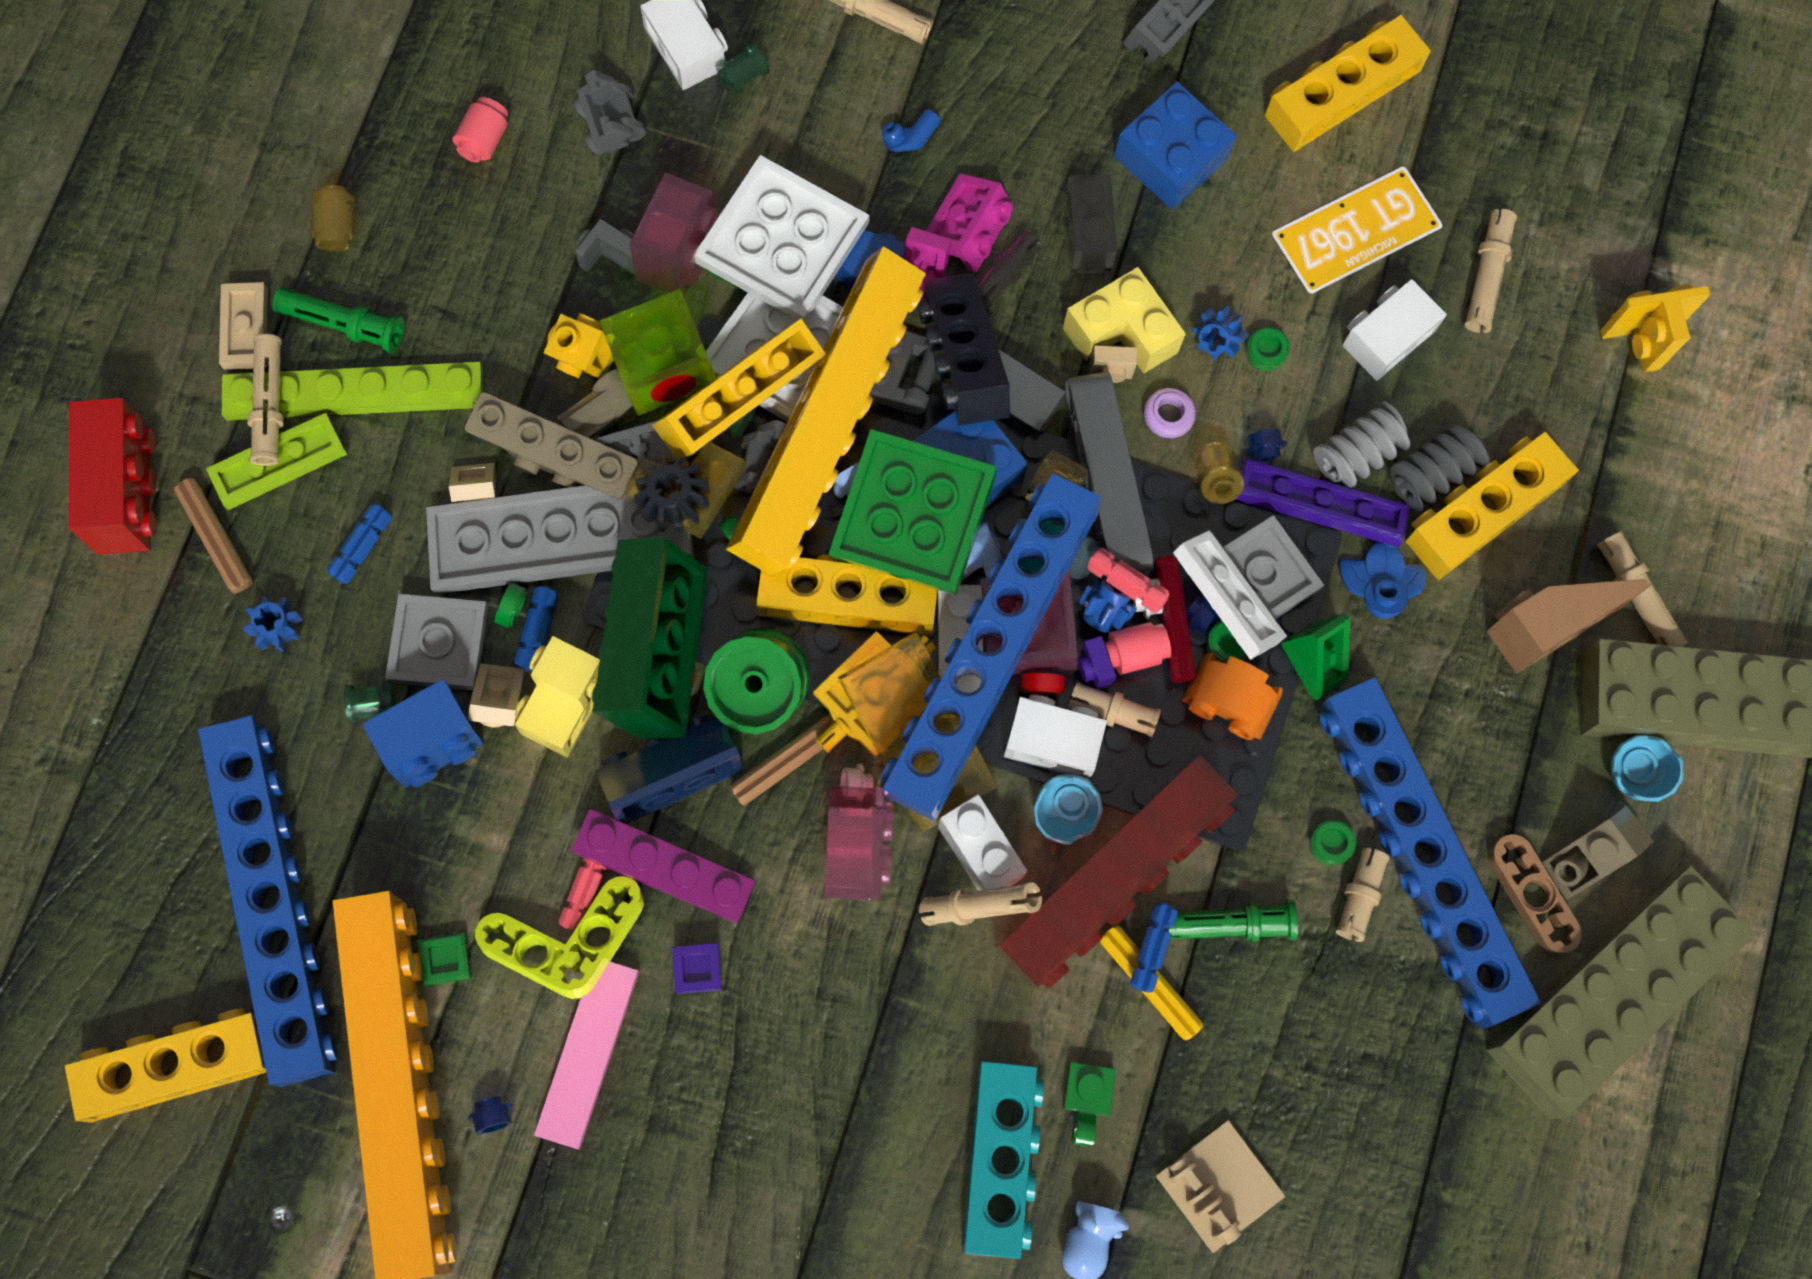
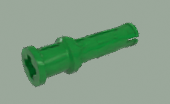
M285 286L278 288L273 298V311L276 313H282L344 332L352 342H370L382 346L385 352L391 354L397 351L404 336V318L397 315L389 318L371 312V309L365 305L350 308L288 289Z
M1286 900L1284 905L1258 906L1255 901L1243 904V908L1178 912L1174 927L1169 929V933H1171L1170 939L1244 936L1245 940L1258 942L1260 937L1286 936L1288 940H1296L1298 936L1296 904L1294 900Z

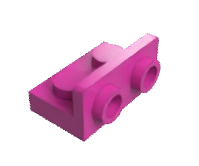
M960 173L926 231L952 239L949 255L961 258L966 269L976 273L984 259L989 256L992 245L1002 228L1009 222L1013 205L1001 183Z

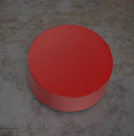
M1050 673L1021 674L1020 691L1029 695H1062L1065 692V676Z

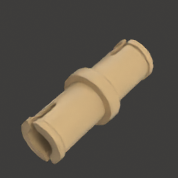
M1078 681L1068 706L1069 709H1072V707L1091 709L1098 713V718L1107 720L1106 725L1113 727L1114 724H1118L1147 734L1149 737L1153 736L1161 713L1159 709L1156 710L1124 699L1125 694L1116 691L1115 695L1083 685Z
M1363 848L1361 850V857L1353 882L1347 884L1344 892L1348 898L1339 926L1336 929L1338 935L1349 940L1352 939V935H1355L1354 940L1357 942L1364 941L1373 907L1380 903L1382 896L1378 891L1386 865L1390 859L1387 854L1374 849V854L1371 855V848Z

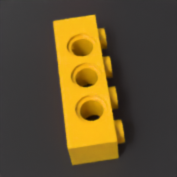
M1402 15L1389 23L1383 20L1373 26L1366 34V37L1359 42L1349 41L1338 49L1334 57L1324 64L1322 61L1312 64L1303 73L1302 78L1292 84L1286 81L1279 85L1270 95L1271 100L1265 117L1290 149L1295 152L1421 72L1431 50ZM1372 58H1377L1383 63L1375 62ZM1339 78H1345L1351 83L1342 82ZM1306 98H1313L1320 104H1313Z
M800 318L779 331L652 424V426L676 460L681 455L683 457L692 455L824 357L826 353Z
M1546 432L1533 441L1528 436L1524 437L1507 452L1511 458L1501 465L1494 460L1475 476L1479 480L1478 483L1470 489L1462 484L1443 500L1447 504L1446 507L1438 513H1435L1431 508L1411 524L1415 531L1405 542L1438 581L1559 490L1579 471ZM1513 472L1524 475L1528 485H1522L1517 482ZM1481 496L1491 498L1495 502L1497 510L1487 508L1483 504ZM1449 520L1459 522L1463 526L1465 534L1454 532L1449 525Z
M820 555L817 559L799 557L792 568H786L776 574L769 575L761 570L757 596L758 616L932 636L937 590L852 563H843L842 560L832 558L830 555ZM801 578H809L817 586L810 593H799L793 588V585ZM852 583L860 589V593L856 597L848 599L841 597L836 590L842 584ZM895 588L902 592L904 598L900 602L892 604L884 601L880 594L885 589Z
M246 1008L234 1009L219 1014V1022L201 1027L200 1021L188 1022L173 1027V1035L155 1040L154 1034L142 1035L127 1040V1048L109 1053L108 1047H102L80 1053V1061L65 1065L75 1121L91 1123L267 1073L255 1014H247ZM221 1038L225 1045L224 1054L218 1061L211 1063L207 1057V1048L213 1040ZM174 1051L178 1056V1066L172 1074L165 1076L161 1069L162 1059L167 1053ZM128 1064L132 1072L131 1080L124 1088L119 1089L115 1082L116 1072L121 1066Z

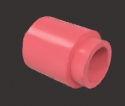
M480 97L476 103L470 104L453 136L457 152L471 162L490 160L508 126L506 121L508 117L507 110L498 102L487 97Z
M1151 622L1109 632L1108 642L1104 643L1112 666L1116 668L1120 675L1162 664V659L1171 657L1170 640L1162 623L1153 625Z

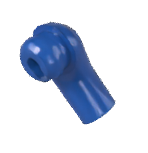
M925 109L912 127L902 128L901 124L888 123L882 130L884 145L893 152L919 150L931 137L941 123V120L936 113Z

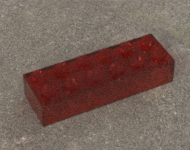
M1199 755L1043 903L1037 912H1034L1000 944L996 950L1032 989L1038 988L1041 984L1046 989L1051 988L1070 970L1064 962L1072 954L1076 953L1079 957L1087 954L1103 938L1098 930L1107 921L1112 926L1118 924L1135 908L1136 904L1131 898L1139 890L1146 895L1170 874L1164 868L1170 860L1173 859L1178 864L1181 860L1183 861L1202 843L1197 835L1204 828L1210 833L1217 829L1235 811L1230 803L1238 794Z

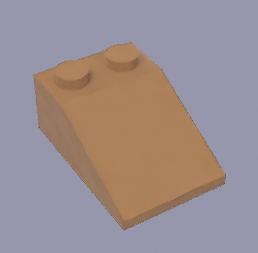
M1646 579L1548 586L1535 595L1528 589L1507 603L1508 606L1494 615L1498 622L1487 633L1514 672L1518 674L1622 609L1648 589L1650 585Z

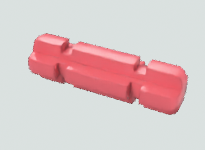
M1100 548L1094 552L1087 565L1090 572L1100 578L1103 575L1106 576L1107 583L1135 601L1137 598L1141 599V605L1153 613H1157L1163 608L1169 597L1168 590L1157 583L1154 586L1149 584L1150 579L1122 560L1117 563L1114 561L1115 556L1105 549Z
M585 858L582 859L585 863L584 867H579L566 900L569 903L568 908H563L558 921L562 928L571 932L575 931L586 910L589 909L595 900L603 879L601 871L607 869Z

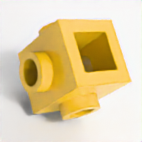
M579 313L577 320L560 314L556 325L552 327L548 334L547 346L543 353L558 360L555 368L579 379L583 371L600 379L608 373L621 341L601 331L603 324L593 318Z

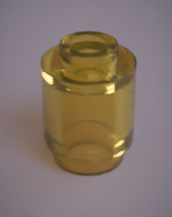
M326 185L321 187L320 191L312 194L311 236L315 239V246L322 250H347L350 247V241L354 239L355 198L341 186Z
M1220 442L1210 443L1203 447L1195 464L1203 496L1208 501L1217 504L1235 500L1244 489V479L1236 452Z

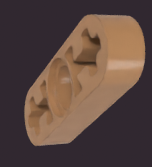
M1515 834L1506 835L1495 841L1488 851L1489 864L1538 946L1545 953L1554 956L1563 955L1575 950L1582 939L1581 927L1531 844L1524 837ZM1506 848L1508 850L1516 848L1519 851L1520 856L1515 859L1517 866L1513 862L1506 864L1501 856L1506 853ZM1530 868L1533 874L1527 875L1515 883L1512 877L1520 874V871L1523 872ZM1536 883L1545 891L1546 899L1541 907H1533L1525 901L1523 890L1526 884ZM1554 907L1557 912L1556 914L1549 916V919L1546 918L1540 922L1538 921L1536 916L1546 913ZM1552 924L1556 928L1563 926L1568 934L1564 935L1563 942H1553L1550 939L1549 934L1554 931Z

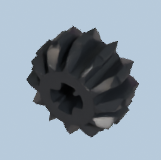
M662 455L660 467L655 468L653 465L646 463L645 470L649 477L636 478L635 485L640 492L634 495V502L638 508H643L641 515L645 522L650 523L656 520L657 528L663 532L673 522L676 530L682 532L684 520L689 519L691 522L698 524L700 518L696 510L709 509L710 503L704 495L709 493L711 488L708 480L701 479L703 471L699 465L695 464L689 467L687 459L682 455L671 465L669 458Z

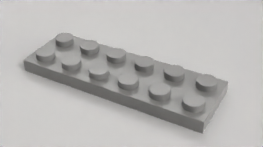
M632 479L622 500L615 499L585 485L426 507L431 590L435 594L508 585L510 583L516 584L612 571V562L616 557L618 540L666 537L694 558L691 521L689 519L683 521L684 529L682 532L676 530L673 522L670 523L664 532L657 528L656 520L650 523L645 522L641 515L643 508H638L634 502V495L640 492L635 485L636 479Z

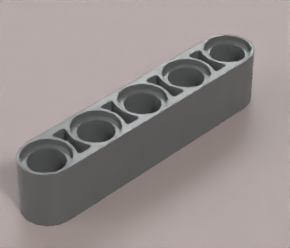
M1104 371L1066 378V400L1086 489L1101 496L1100 511L1094 521L1099 547L1115 556L1114 561L1117 563L1122 560L1139 572L1151 570L1153 567L1151 544L1110 372Z

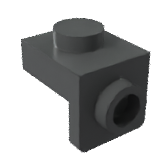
M601 219L592 230H585L576 244L579 266L587 272L601 254L635 276L645 264L642 243L639 238L629 230L622 228L619 231Z

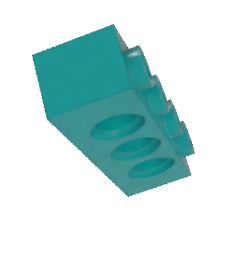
M981 1062L979 1064L962 1253L1021 1259L1022 1249L1030 1250L1032 1221L1025 1220L1026 1201L1034 1202L1036 1173H1029L1030 1154H1038L1040 1142V1126L1032 1125L1034 1106L1042 1107L1044 1094V1079L1036 1078L1037 1067ZM1011 1100L1018 1105L1021 1116L1015 1126H1005L998 1121L996 1108L1000 1101ZM998 1147L1010 1148L1016 1155V1167L1009 1174L997 1172L992 1165V1155ZM996 1194L1007 1196L1012 1203V1214L1004 1222H996L988 1214V1202Z

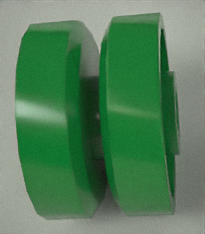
M758 627L740 632L714 653L705 669L703 689L709 708L721 723L737 732L760 734L775 730L797 711L809 691L811 671L805 652L793 638L776 629ZM751 675H756L760 677L763 686L760 687L756 685L755 681L757 678L752 677Z

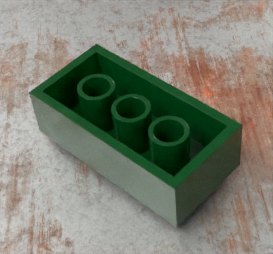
M666 537L618 540L616 557L612 562L613 577L610 597L605 607L606 623L603 642L599 647L600 663L597 683L592 692V712L638 739L685 738L708 569Z

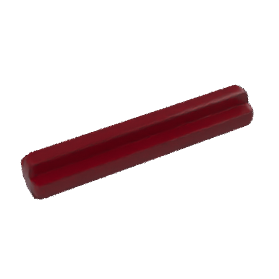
M1172 555L1158 557L1154 562L1155 577L1159 579L1160 586L1169 592V597L1163 606L1161 616L1171 645V657L1168 658L1171 680L1174 683H1186L1193 681L1196 676L1179 562L1176 556Z

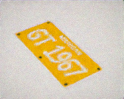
M1400 167L1273 231L1272 235L1307 291L1312 294L1441 229L1442 223L1405 167Z

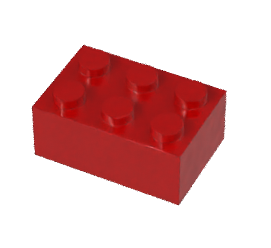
M124 398L69 402L68 529L97 555L151 551L150 536H155L157 530L155 514L153 510H150V495L156 493V478L153 469H150V454H154L156 451V438L153 429L145 424L140 414L135 412Z

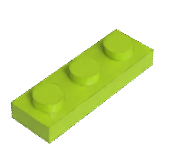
M324 413L279 434V462L276 465L261 466L251 463V448L206 468L223 506L230 510L347 455L330 418Z

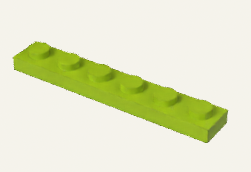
M481 362L282 371L280 372L279 413L284 418L319 416L324 413L329 416L474 408L480 394L483 392V367ZM265 372L264 391L268 392L269 372ZM253 373L222 374V416L226 421L247 420L248 413L252 411ZM264 408L263 419H267L268 408Z

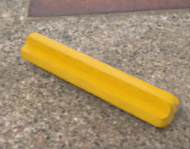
M1115 925L1101 936L1100 943L1126 974L1132 978L1134 968L1139 967L1137 958L1140 949L1120 926ZM1157 970L1156 974L1159 976L1154 991L1143 993L1183 1040H1189L1202 1029L1203 1022Z

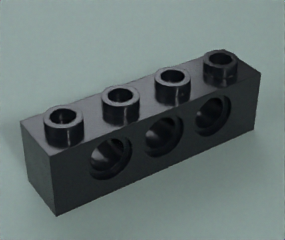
M974 273L924 280V298H921L918 303L921 324H929V326H926L929 351H937V354H934V365L937 379H945L946 382L942 384L946 409H954L958 426L1010 418V384Z

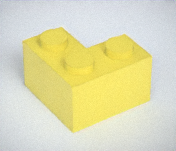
M1138 267L1069 307L1063 325L1064 331L1085 361L1091 359L1094 346H1112L1121 341L1124 347H1137V365L1143 374L1178 354L1186 334Z
M552 636L547 647L541 645L530 663V669L533 670L531 677L536 684V688L531 696L526 694L518 704L515 726L520 734L568 758L592 714V692L597 683L600 659Z

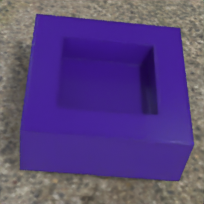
M1102 636L1084 641L1080 651L1081 656L1077 657V664L1084 682L1091 681L1093 688L1098 690L1111 688L1116 679V674Z
M718 943L672 947L675 993L677 995L722 990Z

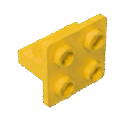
M1683 284L1673 287L1665 293L1652 295V292L1647 290L1631 294L1600 330L1602 339L1633 334V353L1637 359H1640L1643 372L1660 370L1691 338L1686 320L1711 295L1709 287L1693 288L1691 284Z

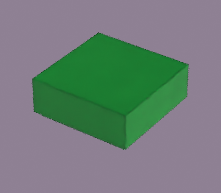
M465 933L418 940L423 985L425 987L472 979Z

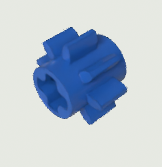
M1227 304L1217 314L1210 307L1206 309L1201 315L1204 322H1199L1192 330L1195 334H1199L1200 344L1197 346V349H1204L1212 354L1213 360H1216L1224 351L1230 357H1233L1240 350L1238 343H1242L1249 335L1248 332L1242 330L1241 321L1244 315H1237L1229 311Z
M1106 577L1102 582L1095 580L1093 585L1088 584L1079 599V603L1086 606L1083 618L1090 626L1102 632H1111L1114 627L1121 630L1123 624L1128 625L1137 607L1128 603L1131 599L1129 596L1107 583Z
M262 596V604H259L255 609H246V612L251 616V624L246 625L243 630L248 636H257L255 645L263 651L269 644H272L280 652H283L284 644L289 642L291 638L299 640L300 637L295 632L294 624L301 622L302 617L296 611L288 612L291 604L286 598L282 597L275 604L270 602L266 596ZM277 617L278 620L274 621L275 629L269 631L268 628L272 626L271 619Z

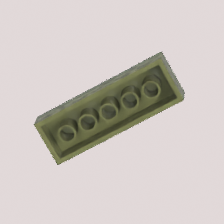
M1599 639L1582 652L1581 736L1627 740L1635 735H1653L1664 739L1668 744L1812 758V660Z
M1692 866L1674 872L1540 998L1541 1004L1530 1008L1486 1051L1550 1120L1566 1118L1757 933Z

